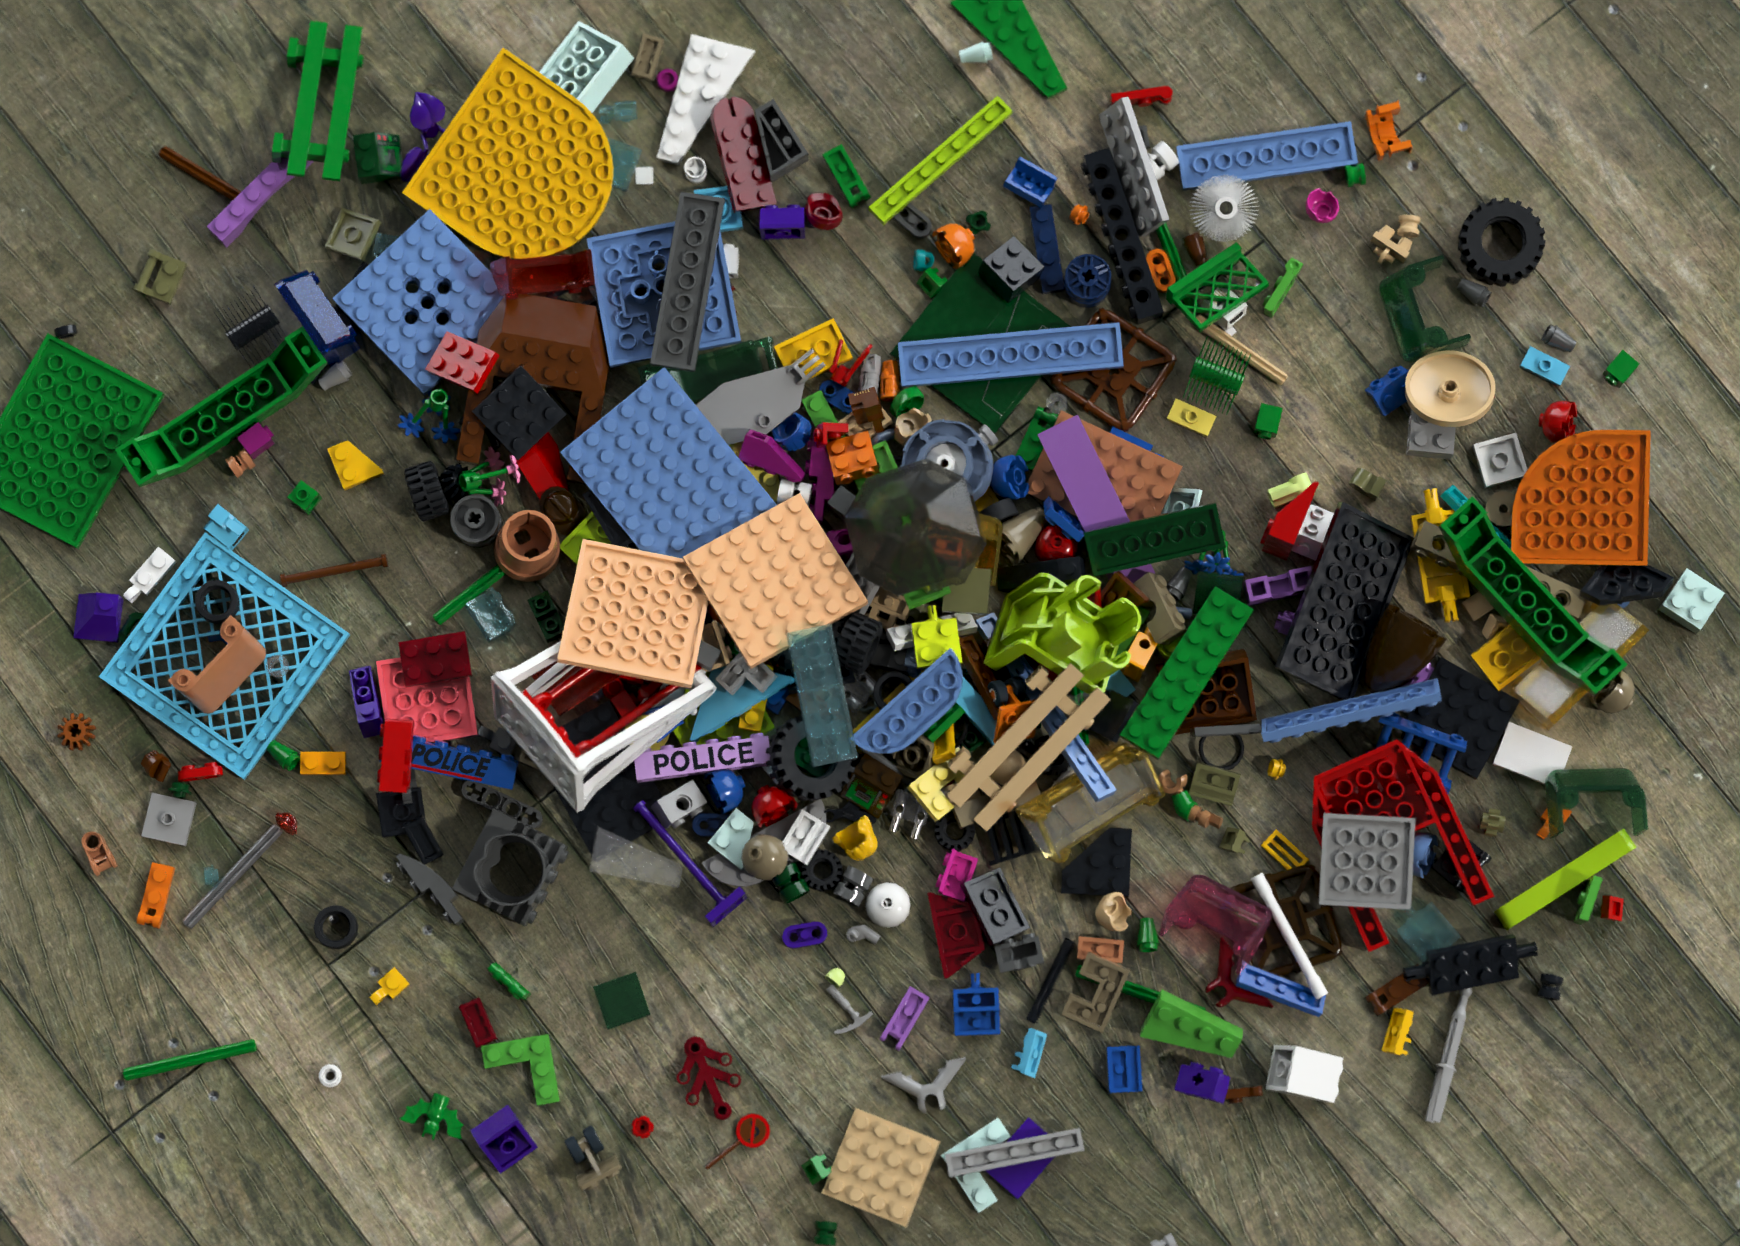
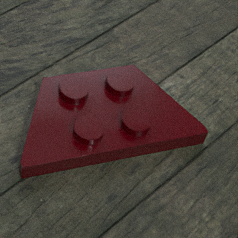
M930 892L927 895L944 979H948L985 950L981 927L968 902L958 901L957 899L947 898Z

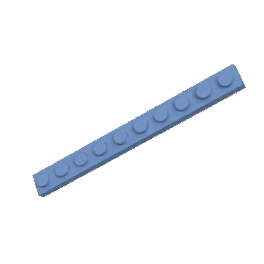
M994 612L975 620L978 626L977 631L984 640L992 638L998 620ZM1024 655L1005 665L1011 677L1018 676L1023 680L1026 688V701L1037 699L1042 694L1037 687L1032 690L1026 685L1025 680L1034 670ZM1056 705L1041 721V724L1051 736L1064 723L1067 717ZM1077 735L1061 753L1097 803L1114 795L1116 788L1080 736Z

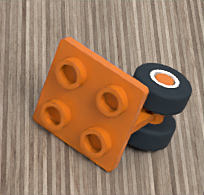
M1018 676L1008 678L1005 684L1001 680L991 681L987 686L992 699H994L995 706L999 708L993 740L994 744L1036 700L1024 701L1026 698V688L1023 680ZM1036 728L1025 739L1033 738Z

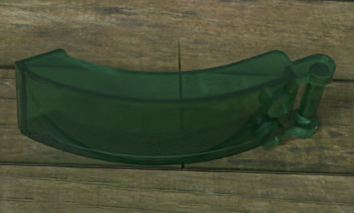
M765 337L698 355L695 372L666 368V370L693 403L698 404L725 382L763 373L758 348H764L769 371L777 369L778 366L772 347L774 344L773 338ZM650 364L638 367L641 384L643 385L664 367L651 366Z

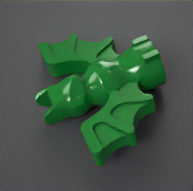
M434 1093L431 1103H426L420 1098L416 1105L406 1106V1112L400 1118L404 1122L415 1124L421 1115L427 1114L428 1120L424 1124L421 1137H424L426 1133L432 1135L433 1141L436 1132L439 1130V1122L444 1119L447 1123V1134L451 1137L462 1139L461 1129L464 1124L457 1118L458 1110L447 1109L449 1097Z

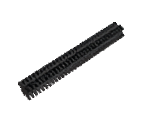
M1068 938L1064 939V943H1062L1058 951L1059 953H1057L1052 964L1053 966H1051L1047 974L1048 976H1046L1041 987L1042 989H1040L1036 997L1037 999H1035L1030 1009L1031 1012H1029L1026 1020L1033 1024L1038 1023L1039 1015L1041 1016L1040 1013H1043L1041 1010L1044 1011L1043 1008H1045L1044 1005L1047 1003L1046 1000H1049L1050 992L1052 993L1051 990H1054L1052 987L1055 988V982L1059 980L1057 977H1060L1061 969L1063 970L1062 967H1065L1063 964L1066 965V959L1070 957L1068 954H1071L1072 946L1074 947L1073 944H1076Z

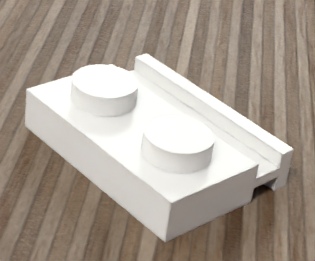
M802 809L783 840L785 850H787L788 855L807 866L831 827Z

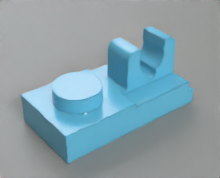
M1029 1028L1024 1038L1023 1053H1015V1056L1021 1058L1020 1064H1012V1069L1035 1078L1047 1034Z

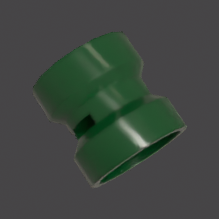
M815 1221L817 1233L814 1237V1244L836 1246L834 1234L837 1230V1222Z

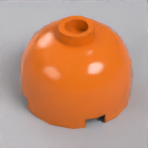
M954 223L946 224L933 232V237L937 236L938 239L935 242L936 248L948 264L950 262L955 264L953 268L958 269L971 259L974 253L973 240L975 238L970 229H965L963 226Z

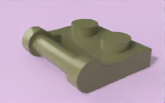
M150 249L147 254L149 258L138 284L135 283L133 290L171 305L187 264ZM160 261L162 265L152 289H149L146 285L156 262Z

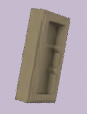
M643 33L631 71L632 77L650 82L653 81L664 46V39Z

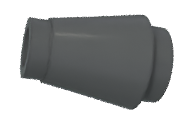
M1465 278L1460 281L1457 290L1475 306L1483 307L1492 293L1488 290V287Z
M1550 324L1542 336L1545 345L1568 351L1569 353L1572 352L1577 342L1557 325L1553 326Z
M1184 567L1177 571L1166 586L1176 602L1184 598L1192 572Z

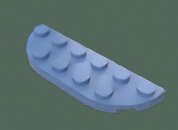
M948 649L849 739L862 749L874 753L897 752L915 742L953 707L960 695L963 674L961 664L953 649Z

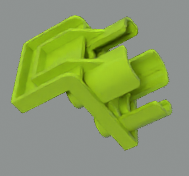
M1039 573L1005 596L984 664L997 671L1021 655L1027 654L1059 675L1071 663L1084 675L1075 687L1088 695L1098 687L1105 694L1110 675L1125 667L1130 661L1131 654L1124 651L1118 656L1116 654L1119 644L1138 632L1141 625V615L1138 608L1130 600L1123 597L1103 609L1086 597L1099 590L1101 582L1093 576L1084 575L1066 585L1049 573Z

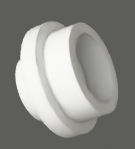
M326 1065L319 1072V1080L325 1087H335L341 1081L342 1073L335 1065ZM329 1072L334 1073L333 1080L327 1079V1074Z

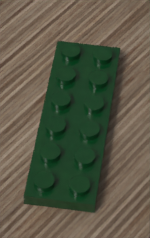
M1216 502L1084 532L1094 576L1226 547Z

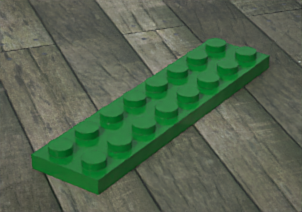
M1215 586L1126 724L1120 737L1159 760L1252 615L1254 609Z

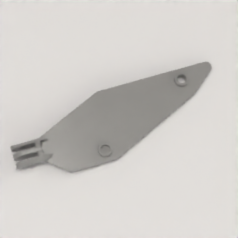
M811 348L789 366L723 383L696 404V406L728 445L744 441L745 435L750 429L766 435L800 408L805 382L826 365L822 362L805 375L804 372L820 359L817 355L800 368L798 366L815 352Z

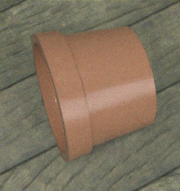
M523 510L513 514L500 529L494 542V556L498 566L506 575L515 580L524 582L540 580L555 569L560 559V541L555 527L546 515L538 511ZM526 530L531 540L520 545L517 543L514 535ZM536 549L540 554L530 559L524 556L525 553Z

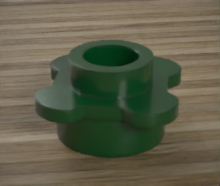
M983 210L969 214L966 217L973 235H977L983 230L989 231L991 228V224L987 221V213Z
M172 782L171 788H168V791L172 792L173 797L186 798V795L192 794L189 791V784Z

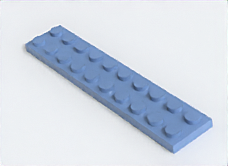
M1120 322L898 342L902 388L1124 368Z

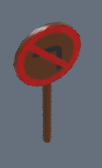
M748 1114L742 1117L736 1127L738 1140L708 1163L705 1169H710L741 1143L750 1148L763 1145L768 1140L770 1134L767 1120L758 1114Z

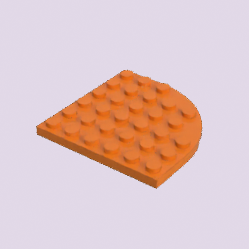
M1591 430L1580 432L1556 442L1535 459L1519 483L1512 509L1511 550L1523 564L1648 566L1651 430Z

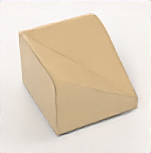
M1491 613L1482 629V634L1487 640H1490L1506 628L1509 623L1502 616Z

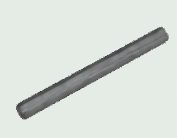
M273 824L182 920L183 924L192 929L276 841L283 831L276 824Z

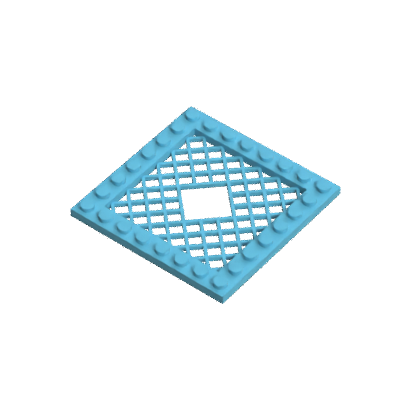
M205 532L99 677L245 780L266 752L269 743L277 737L344 645L350 633ZM211 564L216 567L213 569H208ZM218 572L219 580L223 581V572L234 580L227 582L229 585L236 584L240 611L235 616L241 615L242 626L246 630L259 628L260 640L258 641L264 648L265 642L277 641L278 652L266 654L264 659L265 670L253 672L249 676L252 689L240 690L238 687L231 694V696L237 695L239 707L227 709L226 702H224L222 710H216L210 714H195L194 705L189 700L177 701L176 688L172 684L171 687L159 688L157 677L169 675L171 678L178 671L172 670V658L183 657V669L189 671L200 669L202 671L204 669L200 638L220 635V631H215L214 624L210 623L211 632L199 634L197 622L207 620L196 618L193 592L200 589V587L195 586L201 577H203V583L205 584L207 583V573ZM240 585L252 593L241 595ZM221 590L222 599L210 600L209 593L206 595L204 605H207L209 613L212 614L211 604L222 602L224 613L227 611L226 602L230 601V597L225 598L224 590ZM189 595L191 604L182 605ZM254 597L256 609L243 610L242 599ZM258 597L270 606L259 608ZM191 608L193 619L181 621L179 610ZM272 610L274 621L261 623L260 612ZM276 610L288 619L277 621ZM256 612L258 624L246 626L244 614ZM176 613L177 622L168 624V622ZM290 622L292 634L280 636L278 624ZM194 623L195 635L183 637L182 625ZM294 623L306 630V632L295 633ZM274 625L276 637L264 639L262 627ZM178 626L180 637L168 639L166 628ZM163 630L164 640L154 642ZM308 635L310 647L298 649L296 637ZM312 635L318 639L314 645ZM292 638L294 649L282 651L280 640ZM196 639L198 650L186 652L184 641ZM180 641L182 653L170 655L168 643ZM165 644L166 656L154 658L153 646ZM149 650L151 658L141 660ZM309 651L300 663L298 653ZM295 653L297 665L284 667L283 655ZM198 654L200 666L188 668L186 656ZM279 656L281 668L269 670L267 658ZM167 659L169 671L157 673L155 661ZM151 662L153 674L141 676L139 664ZM135 667L137 671V676L132 673ZM296 669L287 681L285 671ZM282 672L283 683L271 685L269 673ZM266 674L268 686L256 688L254 676ZM154 678L155 689L142 679ZM283 687L273 700L272 689ZM172 690L173 701L160 692ZM268 690L270 701L258 703L256 692ZM253 692L254 704L242 706L241 694ZM190 703L191 714L178 705ZM270 705L260 718L259 707ZM255 708L257 719L245 721L243 710ZM239 711L241 722L229 724L227 712ZM224 713L225 725L213 727L212 715ZM208 716L209 727L197 718ZM256 724L247 736L245 725ZM242 726L243 738L231 740L230 728ZM226 729L228 740L215 732V730ZM243 742L239 748L232 744Z

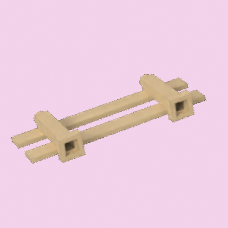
M1071 663L1053 682L1047 677L1048 671L1041 664L1025 680L1026 685L1032 690L1037 687L1042 694L976 764L970 760V752L964 746L956 753V757L948 762V766L953 772L956 773L960 770L965 775L947 794L955 804L961 807L978 788L991 798L986 806L973 818L984 830L988 831L1006 811L1010 812L1016 806V800L1083 729L1087 730L1094 723L1093 718L1111 700L1098 687L1080 706L1072 700L1067 693L1084 675ZM1057 705L1069 717L1003 787L999 786L989 776Z

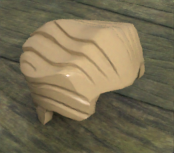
M911 408L908 412L899 415L894 432L896 441L905 446L910 436L932 421L928 413L924 414L916 408Z

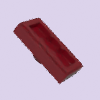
M480 997L459 1006L476 1048L498 1039Z

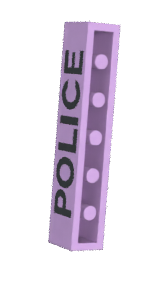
M763 733L751 734L750 738L741 739V736L728 737V741L719 742V739L706 740L705 744L696 745V742L683 743V747L674 748V745L661 746V750L656 751L648 748L634 760L637 782L702 775L709 771L722 769L739 770L766 766V761L770 760V754L766 753V749L770 747L769 738L764 736Z

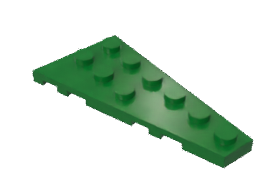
M953 0L950 2V5L961 13L964 19L969 24L971 23L1003 57H1006L1047 100L1067 90V86L1023 0Z

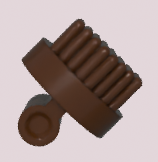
M156 750L145 754L141 762L145 772L151 778H155L160 782L164 781L171 767L169 759Z

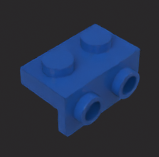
M1019 157L1014 169L1005 180L1003 187L1041 208L1052 193L1058 178L1030 161Z
M1402 366L1390 369L1387 375L1372 381L1369 387L1365 389V392L1372 397L1380 414L1386 416L1407 402L1405 382L1409 370Z

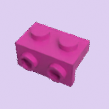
M952 849L951 854L946 853L943 862L946 870L944 875L939 874L935 886L939 888L938 894L964 902L965 895L960 885L972 880L978 858L957 852L955 849Z

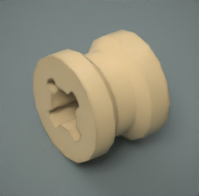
M1400 215L1398 217L1400 227L1397 229V235L1408 238L1418 237L1419 230L1417 227L1420 224V217Z

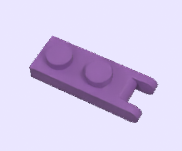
M910 986L879 1040L884 1041L889 1034L899 1040L895 1047L899 1051L930 997Z

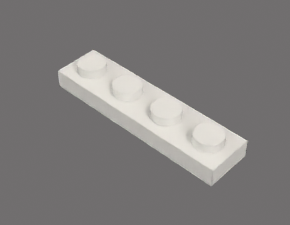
M954 613L938 617L941 619L956 618L959 636L977 632L978 626L971 614ZM911 623L887 629L886 636L894 651L914 647Z

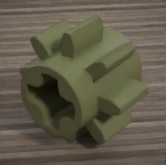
M1490 808L1488 813L1482 812L1480 829L1485 830L1484 835L1495 837L1497 832L1503 833L1505 816L1500 815L1501 810Z

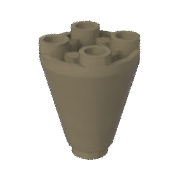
M1040 507L1030 509L993 525L989 529L991 540L988 541V545L994 552L998 551L1009 566L1019 563L1036 541L1040 532L1046 527L1048 521L1045 519L1044 510Z

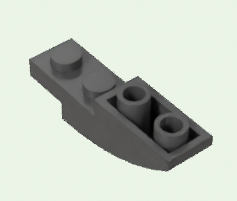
M402 854L396 856L399 860L396 865L403 875L409 874L412 879L409 883L416 893L421 891L425 895L432 891L429 896L437 906L439 904L443 906L445 911L442 914L449 924L454 922L458 926L465 921L452 903L459 896L437 873L411 857Z

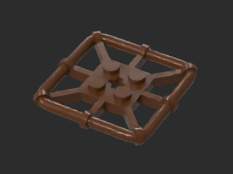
M1100 308L1091 316L1086 325H1097L1099 321L1101 324H1107L1106 319L1113 323L1120 322V328L1133 335L1125 349H1122L1124 368L1117 369L1119 371L1118 375L1116 373L1110 375L1109 369L1085 371L1061 376L1063 373L1052 374L1050 382L1059 392L1082 406L1085 412H1091L1112 427L1127 432L1136 424L1150 402L1156 399V393L1172 372L1177 358L1167 347L1145 334L1142 328H1136L1114 312ZM1140 340L1164 357L1140 361L1129 353L1137 341ZM1165 365L1149 389L1134 380L1143 368ZM1086 379L1098 388L1092 397L1087 400L1063 383ZM1131 386L1142 393L1144 397L1127 420L1122 397ZM1103 391L1116 399L1120 421L1094 404Z

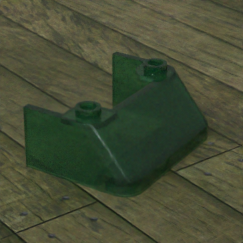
M1443 255L1411 264L1384 278L1379 285V294L1400 356L1407 362L1418 361L1430 353L1451 351L1467 346L1471 339L1470 334L1448 340L1445 330L1441 327L1425 328L1412 288L1424 282L1425 272L1441 267L1444 260Z
M1626 768L1554 770L1547 775L1545 785L1550 838H1555L1564 832L1563 810L1572 809L1578 804L1579 793L1622 792L1623 802L1631 808L1633 836H1639L1648 830L1645 792L1631 770Z

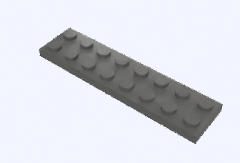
M680 192L651 355V366L695 372L725 198Z

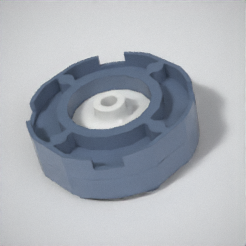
M944 419L929 422L910 436L903 448L902 466L900 465L902 479L915 498L933 510L955 512L966 509L984 495L992 480L994 467L991 450L979 434L963 422Z

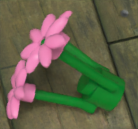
M489 447V451H484L488 459L470 470L462 471V474L459 476V484L462 491H467L468 495L490 494L491 499H495L494 504L497 507L499 504L503 505V496L506 495V491L503 490L505 482L496 478V485L492 484L491 489H478L482 485V479L508 473V475L513 474L516 482L519 483L520 472L517 470L519 466L516 464L515 456L509 455L511 463L502 469L501 466L504 465V462L499 459L500 453H495L494 449ZM487 466L491 467L492 471L481 475L475 473Z

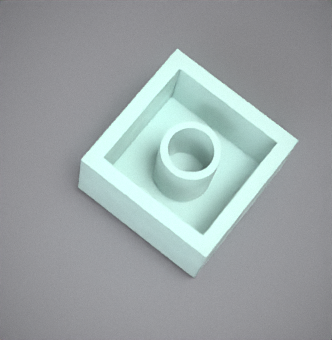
M1686 568L1658 610L1697 634L1725 593Z

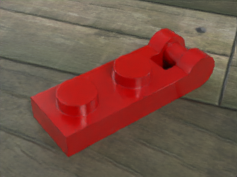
M1169 86L1114 93L1110 96V103L1113 105L1119 99L1129 97L1131 105H1138L1139 107H1146L1151 105L1152 102L1159 101L1161 104L1167 105L1172 100L1173 90Z

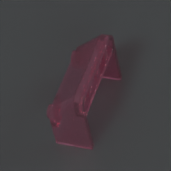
M1194 875L1165 909L1159 935L1163 937L1172 925L1181 929H1190L1198 922L1235 941L1233 953L1239 958L1235 974L1239 976L1254 957L1271 922L1272 912L1268 907L1204 875Z

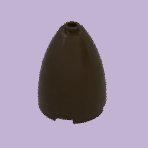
M1389 603L1377 624L1370 642L1365 667V684L1369 686L1367 691L1376 693L1403 686L1429 664L1447 638L1438 635L1437 630L1414 615L1401 611V608Z

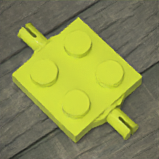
M931 605L927 606L929 619L924 622L911 623L917 669L928 668L950 648L953 649L960 664H962L957 619L938 618L936 605H932V608Z

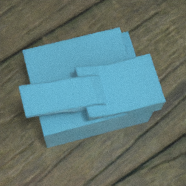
M219 504L208 515L211 519L203 528L231 551L249 531L244 524Z

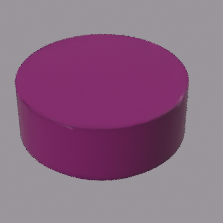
M672 69L660 71L657 75L658 87L664 92H671L676 89L679 80L677 73Z

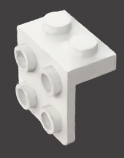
M1310 505L1291 551L1316 561L1334 513L1316 505Z

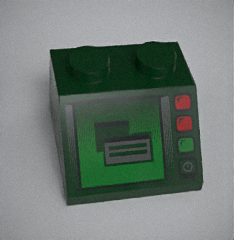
M377 132L353 135L357 172L361 184L401 179L403 158L399 135Z

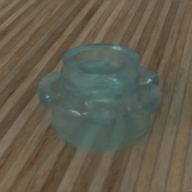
M213 865L211 867H204L205 885H212L214 887V883L219 882L218 869H213Z

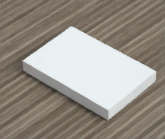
M1508 722L1493 765L1556 789L1573 746Z

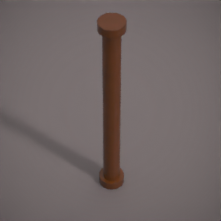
M381 554V557L296 574L285 575L284 573L280 574L282 586L287 587V584L382 565L383 567H388V560L386 554Z

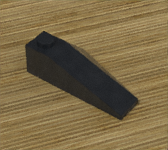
M1079 556L996 568L998 591L1005 593L1013 591L1039 573H1049L1066 585L1086 575L1085 560Z

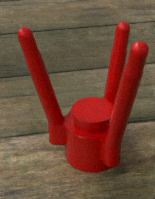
M840 339L832 366L829 369L833 373L830 379L846 387L852 374L870 353L873 347L872 344L867 346L850 369L842 364L838 368L837 364L843 345V340Z

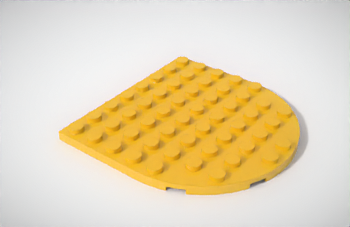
M502 48L402 193L427 211L430 209L441 221L486 251L512 259H539L555 255L570 248L587 235L598 222L605 210L612 190V152L602 126L584 104L511 52Z

